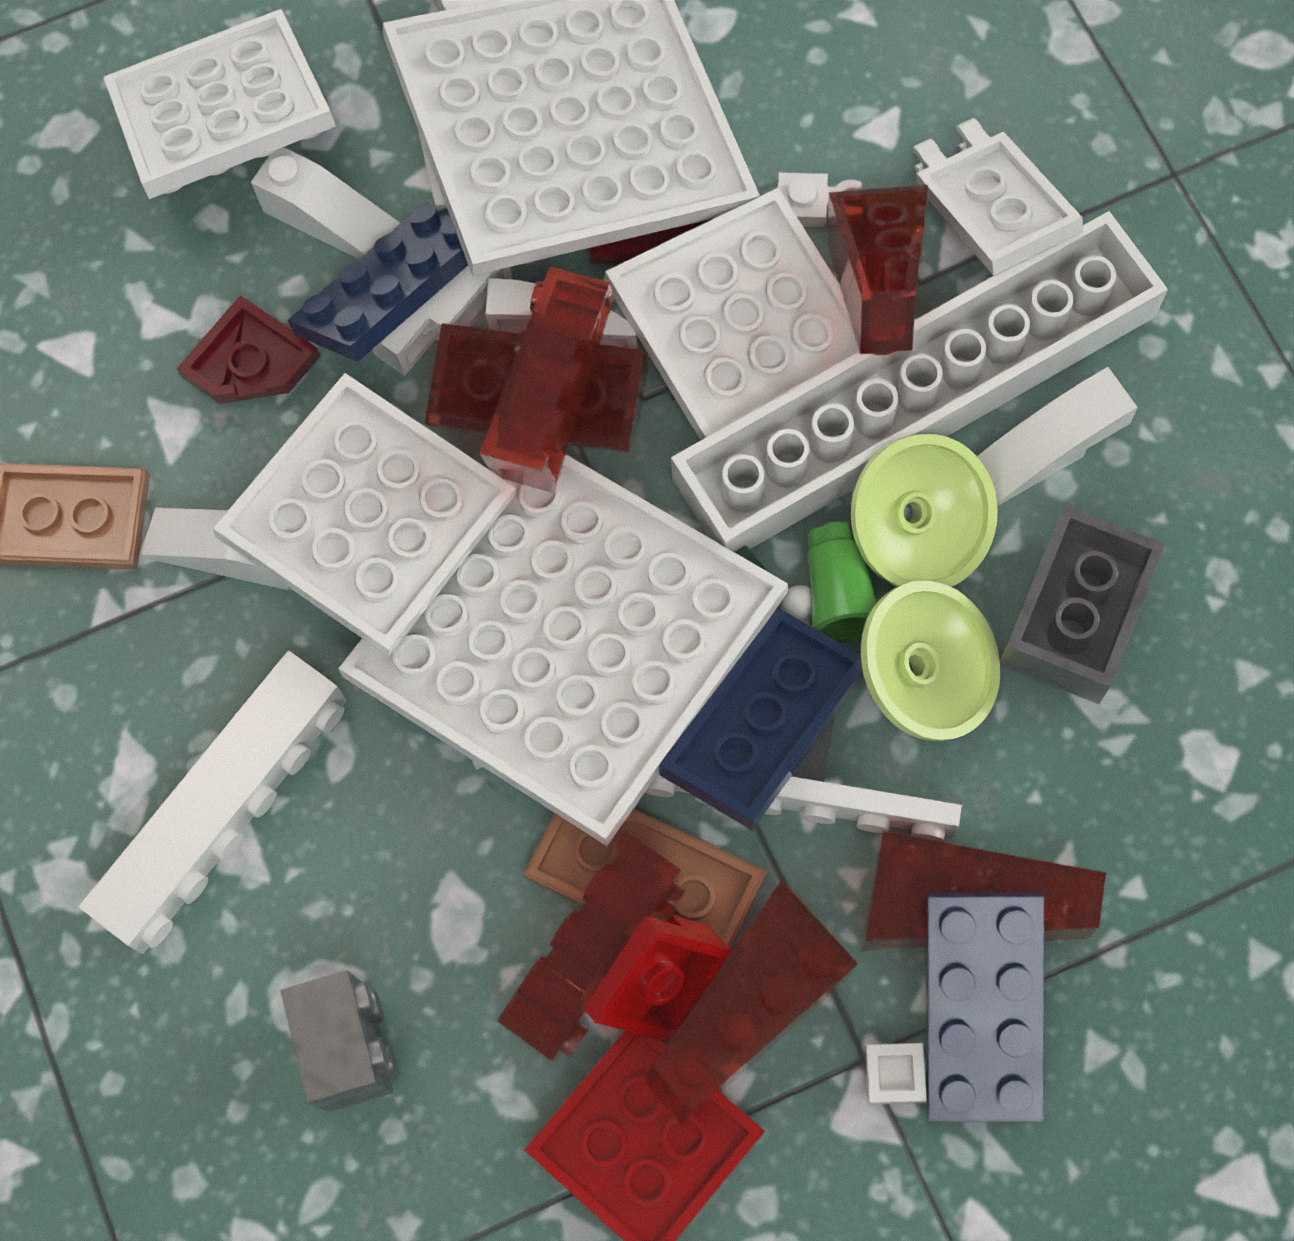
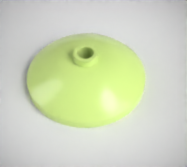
M916 434L899 438L887 444L866 464L854 489L851 503V525L858 550L872 571L895 587L914 581H935L950 587L960 583L971 575L984 560L996 531L997 498L988 471L969 448L946 436ZM908 504L913 509V516L910 521H907L904 517V509Z
M935 581L910 582L885 594L871 610L866 620L861 640V663L864 678L872 698L882 713L900 730L913 737L927 741H945L966 735L978 727L990 713L1000 685V658L993 632L975 604L958 590ZM909 662H910L911 665H912L913 673H912V671H911V669H910Z

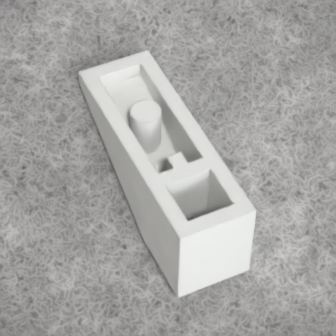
M284 147L275 150L268 156L251 181V185L264 213L357 259H360L371 250L378 239L388 235L401 224L319 164Z
M155 508L140 552L142 558L288 590L289 587L215 537L213 528L228 510Z

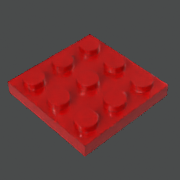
M625 1030L527 1145L524 1151L623 1241H676L763 1136L765 1131L659 1038Z

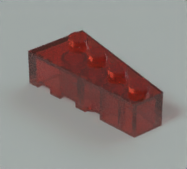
M928 185L829 192L828 247L860 354L889 355L896 351L913 350L925 243Z
M550 266L544 282L537 281L530 301L531 317L526 330H522L519 335L515 349V360L503 386L500 400L479 453L489 469L502 479L551 493L555 492L614 301L609 282Z
M626 830L623 831L613 846L620 851L612 865L607 862L602 869L597 870L585 888L586 892L582 897V900L585 901L584 905L579 911L574 909L564 919L549 944L553 949L547 957L542 955L536 961L497 1019V1022L551 1061L557 1060L562 1052L570 1058L586 1037L589 1029L582 1025L588 1014L584 1008L642 918L647 916L655 919L659 913L668 918L686 892L678 886L684 878L681 869Z
M883 831L878 845L861 951L908 947V949L926 948V892H1041L1044 896V941L1088 939L1100 926L1106 872Z
M782 880L656 1060L645 1080L646 1085L682 1126L838 989L858 965L853 957Z

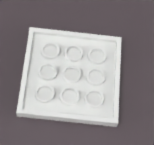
M282 9L104 76L139 178L149 199L161 194L176 192L187 184L210 175L222 174L233 166L256 157L268 156L279 148L302 139L314 138L321 132L336 127L331 111Z
M779 188L605 271V284L700 441L875 343V340Z
M344 373L214 526L213 531L215 537L389 656L515 497L516 487Z

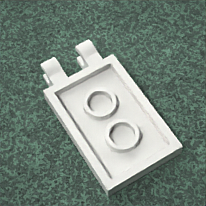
M972 118L956 126V131L965 142L958 145L959 153L949 158L944 156L932 139L913 146V152L921 160L920 164L915 165L918 188L993 276L1083 232V217L1004 131L990 138L975 118Z

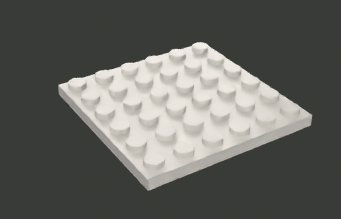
M491 0L383 23V38L472 276L717 218L760 197L674 0Z
M526 432L495 471L496 475L516 487L515 497L389 656L362 638L341 664L339 671L342 677L607 846L659 774V764L788 593V583Z

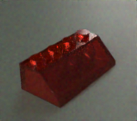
M442 323L424 423L430 426L629 453L641 416L649 367L645 351Z

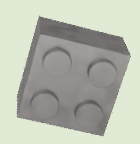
M344 970L280 990L308 1104L327 1112H332L393 1093L390 1078L398 1076V1070L390 1044H383L378 1034L376 1024L384 1022V1015L375 989L370 990L366 981L361 982L348 970Z

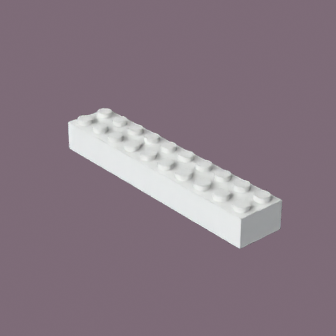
M1110 211L1083 225L1082 233L990 277L672 456V481L709 538L735 553L744 546H747L750 550L853 491L866 464L887 444L899 438L916 434H937L947 437L1155 318L1168 288Z

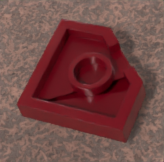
M240 295L178 366L177 371L184 380L218 404L290 393L320 358V353L316 346L307 340L295 336L291 329Z

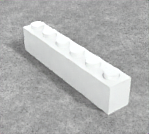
M288 650L83 900L79 908L127 946L141 954H144L149 947L154 948L158 946L171 931L173 926L171 919L184 903H192L203 892L208 883L206 876L219 859L224 861L236 851L243 838L241 834L243 829L254 816L256 818L261 817L272 806L277 796L275 790L288 774H296L305 765L311 754L309 747L321 732H330L340 721L344 713L343 705L347 700L339 687Z

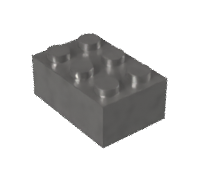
M1064 505L999 662L1000 665L1100 704L1111 687L1166 544Z

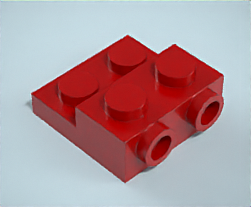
M673 914L669 916L666 922L644 916L606 976L601 980L584 1010L596 1024L674 1041L732 953V950L707 924Z

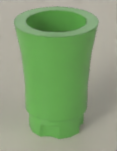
M830 522L822 527L813 528L807 535L809 549L807 562L812 597L811 627L839 643L857 641L862 639L866 620L876 605L877 600L867 563L858 550L852 527L848 522Z

